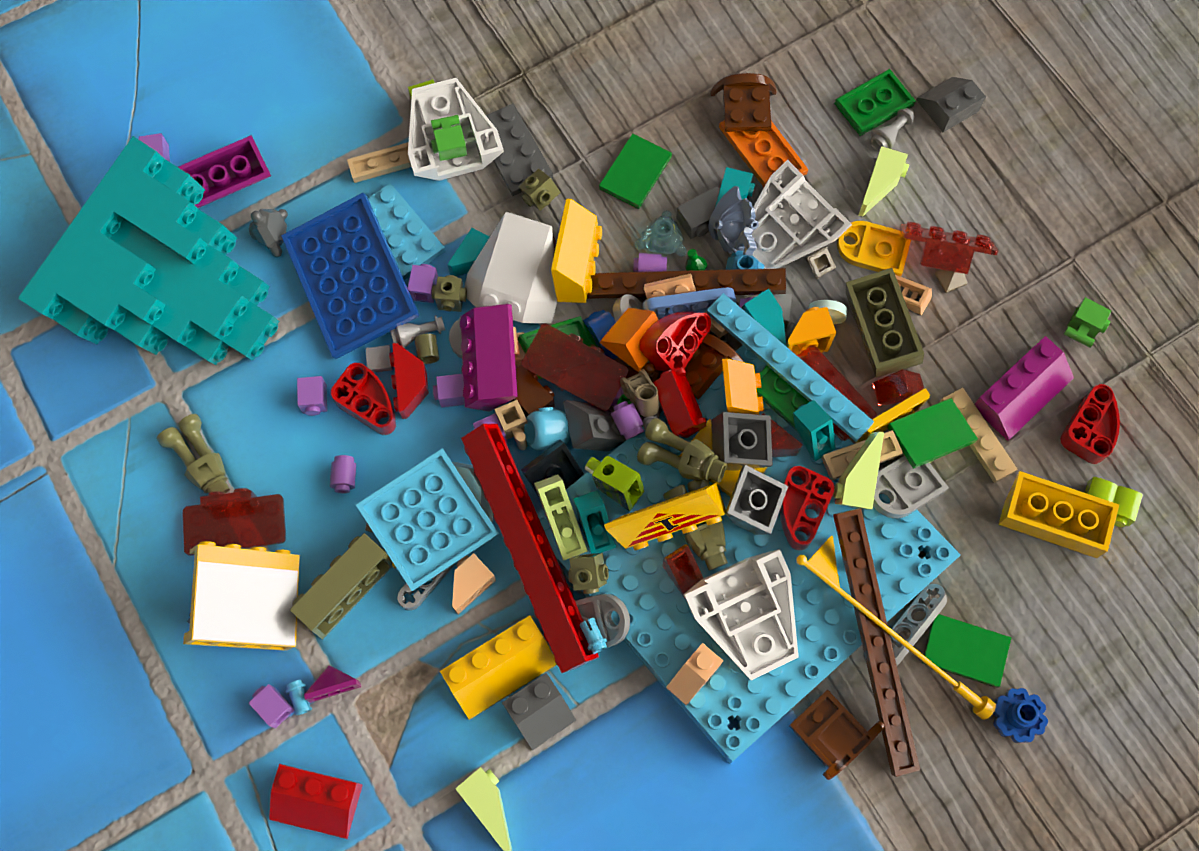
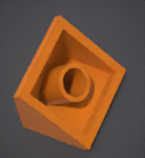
M628 308L602 338L600 344L639 372L649 361L640 350V340L645 332L658 321L655 312Z

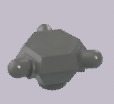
M275 209L253 211L251 213L253 222L249 225L251 237L267 246L273 256L280 257L282 255L280 246L284 242L281 235L285 234L287 230V224L285 223V219L288 216L287 211L284 209L279 211Z

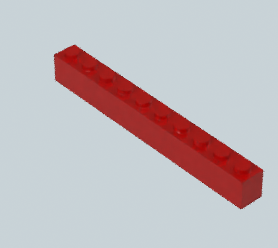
M482 424L461 438L465 452L471 460L474 473L483 488L484 497L489 502L494 514V520L498 524L504 537V543L512 556L514 567L518 571L524 584V590L533 605L534 614L542 626L544 637L553 652L555 663L561 673L574 670L598 658L599 655L598 653L593 654L591 650L587 649L589 644L579 626L584 621L498 424Z

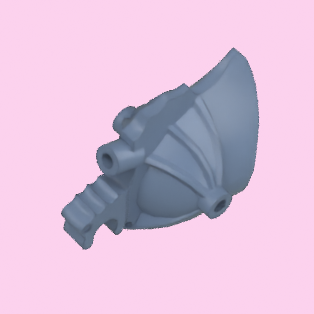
M732 187L720 199L710 217L709 232L715 240L719 239L721 247L725 252L735 253L739 250L743 251V255L752 256L757 246L751 234L753 230L758 228L759 222L755 220V208L752 206V203L746 198L741 199L739 187Z

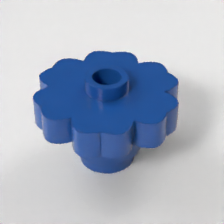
M1012 688L1006 691L1005 696H999L995 699L996 709L993 714L997 718L994 720L993 725L1002 737L1011 736L1014 743H1029L1034 740L1035 736L1045 732V727L1048 724L1047 717L1043 715L1046 705L1038 695L1033 694L1029 696L1024 688Z

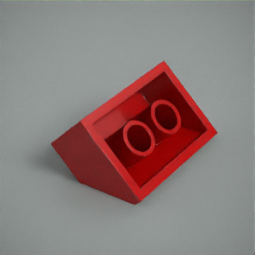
M279 764L271 789L269 820L348 839L363 785Z

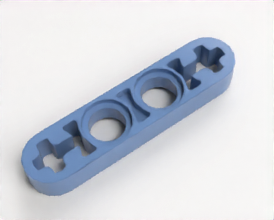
M726 287L653 297L645 300L642 307L643 310L654 311L657 318L661 319L677 312H707V309L723 293L733 302L737 303L734 290Z

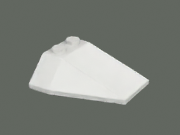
M457 78L412 89L408 156L414 176L438 181L484 169L504 152L497 129ZM458 115L460 124L457 125H461L467 156L440 161L439 154H434L431 140L435 139L433 130L438 129L432 128L431 120Z
M787 160L770 176L754 205L755 220L759 222V226L751 234L757 246L753 256L765 265V269L780 268L836 241L852 224L836 208H833L805 180L803 174Z
M505 212L467 273L465 282L467 299L476 308L510 304L512 305L513 320L521 323L551 324L557 305L551 272L554 258L552 226Z
M780 549L746 558L700 580L684 593L694 619L750 680L798 658L791 574Z

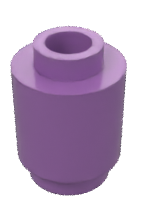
M639 253V258H634L633 272L667 270V257H661V254Z
M624 401L613 407L615 412L611 413L620 434L624 435L626 440L644 432L642 428L644 424L634 403L628 404L627 401Z
M338 455L334 457V461L331 463L330 487L335 489L337 493H349L351 489L355 488L356 463H354V457Z

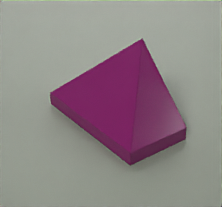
M329 665L307 690L304 697L305 700L312 703L361 688V683L357 679Z

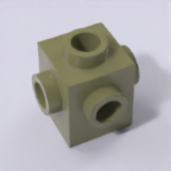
M539 168L518 186L524 194L521 196L524 202L529 207L534 205L540 211L561 193L552 179Z
M453 275L438 276L437 285L432 287V299H435L438 310L462 311V304L466 302L467 288L463 287L462 279Z
M603 553L577 555L569 559L571 567L569 569V580L573 584L574 591L583 590L584 594L599 592L600 587L607 584L609 572L607 565L604 564Z

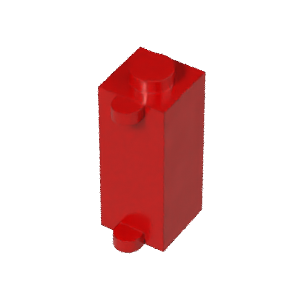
M682 368L676 372L668 370L662 373L660 378L653 382V384L657 387L658 398L672 433L678 437L688 438L705 428L707 421L702 416L687 380L685 369Z

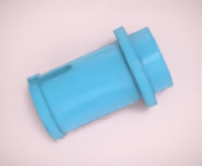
M595 618L588 619V624L591 630L586 621L582 622L579 626L589 644L587 649L596 654L607 648V639H603Z
M302 680L287 684L285 692L290 695L295 716L311 711L312 708L304 697L306 684H303Z

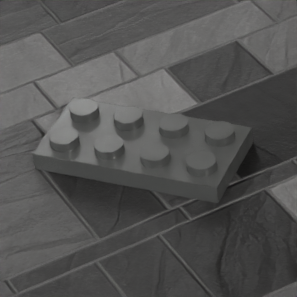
M514 103L486 115L497 129L504 150L493 162L512 196L522 193L518 186L538 168L553 179V173Z

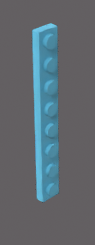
M724 293L707 309V314L805 399L809 402L815 400L832 418L833 423L855 442L873 425L874 421Z

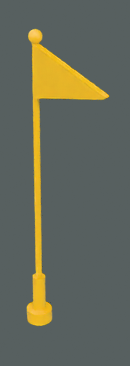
M830 536L808 561L804 555L797 556V564L807 567L953 685V689L974 706L973 712L977 716L985 720L994 713L996 709L995 702L987 696L980 698L962 682H956L840 588L833 536Z

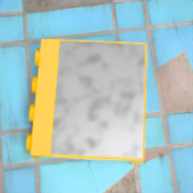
M209 541L200 542L190 549V554H194L189 631L184 633L183 644L283 651L296 647L297 617L290 609L293 607V601L298 597L300 555L291 554L289 550L267 552L264 547H252L250 550L241 549V546L237 544L219 547L215 546L216 543Z

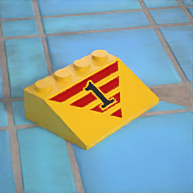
M714 483L620 516L604 524V526L625 549L633 546L634 551L649 546L647 541L657 538L658 542L673 538V532L682 530V533L685 534L698 529L696 524L706 521L708 526L722 521L721 516L725 514L726 509L718 486Z

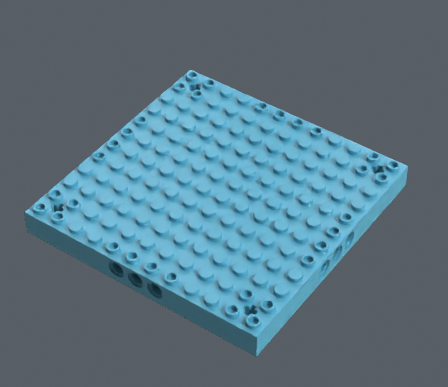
M744 345L736 350L745 363L754 365L755 373H760L767 366ZM723 371L699 400L696 399L702 416L705 417L706 421L709 418L712 420L722 412H727ZM763 401L764 411L759 412V415L771 416L773 464L763 474L784 483L791 468L802 466L830 479L822 458L814 461L798 432ZM662 411L660 413L659 419L667 425L669 431L672 433L664 411ZM833 423L836 448L833 451L853 445L850 439ZM642 427L643 433L626 440L608 455L640 474L645 492L631 511H628L600 491L594 483L592 474L589 472L566 489L587 548V552L580 555L591 554L580 524L573 498L598 490L605 504L610 522L620 516L665 501L663 494L677 486L685 485L687 493H689L687 484L693 480L683 478L675 467L659 461L651 465H643L637 460L638 451L646 442L658 444L678 456L681 455V451L647 439L646 431ZM696 432L688 438H680L691 442L698 432ZM791 477L793 483L797 485L803 484V480L800 477ZM839 478L832 480L834 486L839 482ZM819 487L817 493L823 495L825 490ZM719 489L725 509H727L731 497ZM879 494V498L883 503L890 504V499L887 495ZM833 495L814 539L808 548L800 551L793 549L789 545L781 524L780 511L772 533L755 535L735 525L726 514L722 515L726 540L725 548L727 550L724 554L728 564L710 571L705 561H701L700 557L690 548L684 538L687 533L683 534L682 530L673 532V538L658 542L657 538L647 541L649 546L634 551L633 546L625 549L614 538L616 548L602 552L604 564L607 565L609 572L607 584L600 587L599 592L584 594L587 598L600 594H611L618 597L625 604L630 616V628L624 642L729 764L862 645L854 606L807 567L796 562V558L799 555L806 556L808 561L830 536H833L839 585L842 590L851 596L833 514L860 508L835 504L836 498ZM874 507L873 509H861L886 621L888 622L961 554L918 510L903 518H889L879 513ZM542 509L537 513L559 566L569 576L570 560L563 561L545 512ZM813 509L805 510L809 518H817V513ZM801 531L795 532V536L799 541L807 540L805 533ZM780 549L791 574L798 658L750 680L694 619L684 593L700 580L746 558ZM921 551L926 554L923 559L918 556ZM613 611L611 615L612 621L618 625L620 621L619 614ZM704 643L723 662L686 706L666 687L698 647ZM728 718L732 720L736 718L739 721L737 724L739 730L736 731L735 728L730 730L727 725L730 723Z

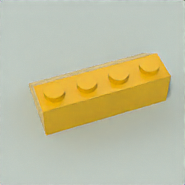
M566 199L551 272L557 302L586 303L587 294L592 292V279L590 278L591 275H595L596 264L594 257H598L599 244L597 241L602 238V226H598L596 215L572 199Z
M1019 471L1004 502L998 525L1098 558L1108 552L1119 504Z
M529 615L440 670V673L470 720L556 666V663L546 640Z

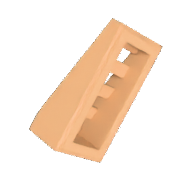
M895 275L899 287H904L902 295L907 308L922 315L932 298V289ZM910 291L913 292V294L911 295V297L908 298V297H907L908 293H909ZM921 296L919 302L916 301L917 297Z

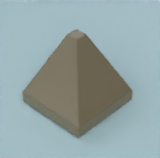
M822 247L812 252L806 258L815 279L836 268L827 247Z
M960 259L935 272L945 293L967 285Z

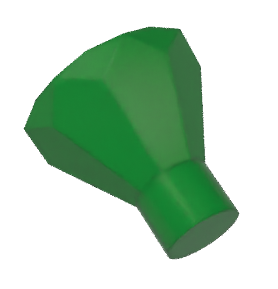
M690 249L687 252L689 258L685 265L686 271L706 270L708 265L706 260L699 256L695 249Z

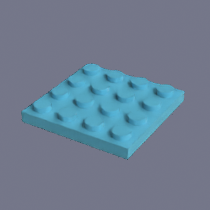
M391 183L368 198L404 280L410 277L412 265L429 264L446 252L442 243Z
M443 448L356 504V507L411 591H414L499 534Z

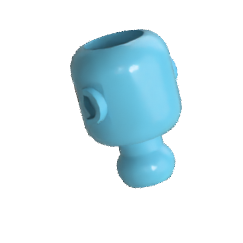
M553 407L539 408V411L532 412L526 418L527 424L524 425L526 441L531 448L543 450L544 452L559 440L563 441L565 445L568 444L571 437L565 412L553 409Z

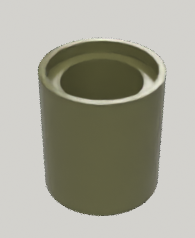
M427 333L416 336L417 358L423 361L424 364L437 362L439 360L436 335Z

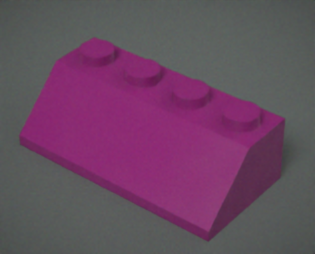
M252 135L178 166V168L188 173L205 189L202 200L195 204L197 208L271 177Z
M510 304L477 307L460 316L465 408L490 412L517 397L512 305Z
M1045 336L975 402L974 405L982 417L1007 441L1074 379L1064 352Z

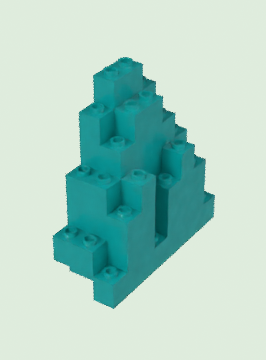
M132 136L18 297V299L39 313L53 319L74 334L94 344L102 341L106 337L108 329L111 328L136 345L157 355L159 351L166 347L167 339L171 337L214 365H217L218 362H221L226 357L229 346L253 361L255 357L260 356L263 352L265 342L276 333L278 323L280 322L257 306L259 302H263L266 299L270 286L226 256L235 247L237 237L223 224L195 206V204L202 200L205 189L188 173L167 161L156 150Z

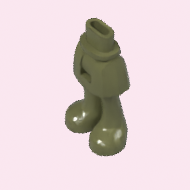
M190 414L184 417L178 423V426L200 456L199 459H195L177 428L171 427L163 430L156 439L162 447L171 448L179 455L187 468L185 471L187 479L203 490L204 493H209L213 500H216L230 491L226 483L227 477L225 476L224 465L219 453H212L200 433L202 424L200 417L197 414Z
M655 418L650 421L645 432L646 438L673 447L683 452L680 457L658 444L646 442L638 451L637 460L639 463L651 465L659 461L678 469L683 478L710 481L712 479L721 482L727 468V463L720 461L719 456L714 455V452L707 445L697 439L689 442L674 435L660 419Z
M693 480L687 484V488L691 492L709 486L710 482L706 480ZM685 485L677 486L664 493L665 501L686 494ZM706 521L700 526L696 524L698 529L685 535L686 542L694 553L700 557L701 561H705L709 571L728 564L724 554L727 550L725 548L726 540L722 521L708 526Z

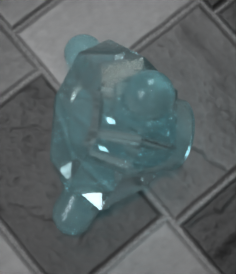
M668 210L664 211L659 218H655L642 232L643 236L635 242V247L638 250L646 248L651 252L669 255L676 253L681 257L687 253V249L682 245L684 239L676 221H673L672 213Z

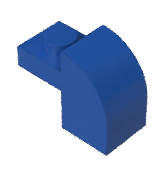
M604 309L592 313L583 321L594 337L602 355L609 363L618 358V356L600 344V341L616 321L609 311L605 312Z

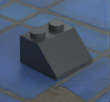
M951 77L920 95L916 100L941 131L945 132L979 112L986 96L973 80Z
M569 400L563 402L573 448L608 452L626 441L611 415L613 412L598 404Z
M722 412L711 420L712 451L714 455L719 456L720 461L727 463L726 470L739 471L743 465L753 469L773 466L771 416Z
M743 465L725 514L735 525L755 535L771 534L788 486L747 465Z
M547 673L502 702L532 750L576 721L573 713Z

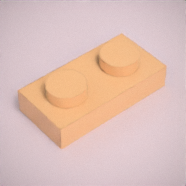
M691 274L644 284L647 299L696 292Z

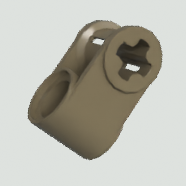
M644 369L639 370V373L632 377L620 379L621 388L625 396L634 403L641 416L649 417L658 413V390Z

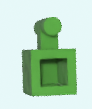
M458 115L431 120L432 128L438 129L433 130L435 139L431 140L434 154H439L440 161L467 156L461 125H457L460 124Z
M1085 297L1074 311L1064 335L1091 348L1095 342L1094 338L1099 332L1104 333L1111 322L1108 320L1111 310Z

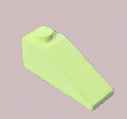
M881 146L859 216L863 217L897 186L900 177L905 178L909 168V164L905 163L908 154Z
M884 432L871 433L843 472L839 482L834 486L833 497L836 498L835 504L861 509H873Z
M555 475L534 483L563 561L587 552L560 476Z
M480 767L455 789L502 850L512 851L501 794L496 786L499 780L490 769L485 772Z

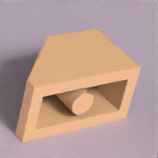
M474 553L470 557L465 556L456 565L458 568L454 571L452 607L458 615L496 581L494 574Z
M702 643L666 688L687 706L721 666L723 660Z

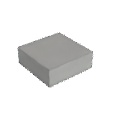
M390 345L366 348L367 367L373 373L392 370L389 353L391 352Z

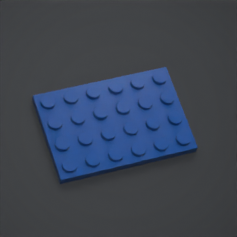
M364 193L281 235L334 359H338L396 329L397 326L404 325L420 316L367 195Z

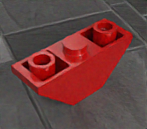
M393 343V352L389 353L391 367H395V374L391 375L392 387L397 389V397L393 398L395 412L400 413L402 419H407L429 394L427 370L423 361L398 343Z

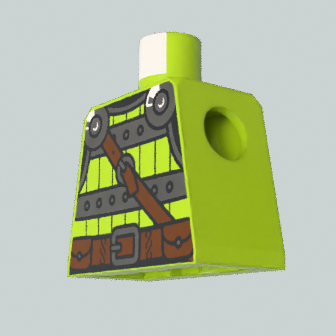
M605 456L602 462L592 457L585 466V470L592 474L596 487L628 511H631L645 492L640 474L610 456Z

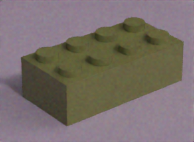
M893 268L846 282V296L875 377L923 364L924 351Z
M365 533L361 537H355L348 545L349 549L342 556L338 555L330 564L331 568L324 575H318L311 583L312 587L305 594H300L292 603L293 607L290 611L322 640L393 567L392 560L388 554Z

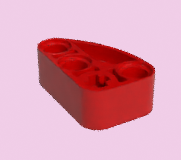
M686 311L669 314L655 322L645 332L640 340V350L658 371L666 372L672 370L676 372L679 369H685L709 332L711 318L707 313Z
M361 363L350 364L331 389V396L341 410L381 435L391 434L396 428V418L392 402L384 385L365 365ZM364 374L360 380H353L356 375ZM369 405L366 411H358L361 406ZM381 418H389L386 424H378Z
M1098 384L1083 398L1060 438L1061 444L1065 449L1091 464L1102 462L1113 452L1119 435V409L1115 395L1109 386ZM1095 395H1096V396H1099V397L1101 398L1102 402L1098 401V400L1095 398ZM1083 414L1089 416L1091 421L1086 420ZM1094 446L1100 449L1101 454L1095 451Z
M794 466L789 470L783 483L788 486L780 508V519L789 545L793 549L800 551L808 548L814 539L835 487L832 480L802 466ZM791 477H800L803 480V484L797 485L793 483ZM819 487L825 490L823 495L817 493ZM813 509L817 513V518H809L805 510ZM801 531L805 533L807 540L799 541L795 536V532Z

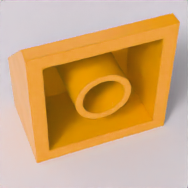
M812 307L806 310L786 344L787 348L800 359L829 351L836 335V330L828 308L819 309V307Z
M722 359L727 412L759 415V412L764 411L763 397H757V388H762L760 373H755L753 364Z

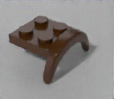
M756 73L734 74L724 77L713 86L710 91L711 96H715L723 90L725 132L771 130L769 90L773 95H776V86L769 77Z
M707 333L685 367L687 380L695 398L698 400L723 371L722 359H731L745 363L734 349Z
M827 689L789 727L828 768L822 775L827 780H830L848 766L884 729V724L878 721L867 731Z

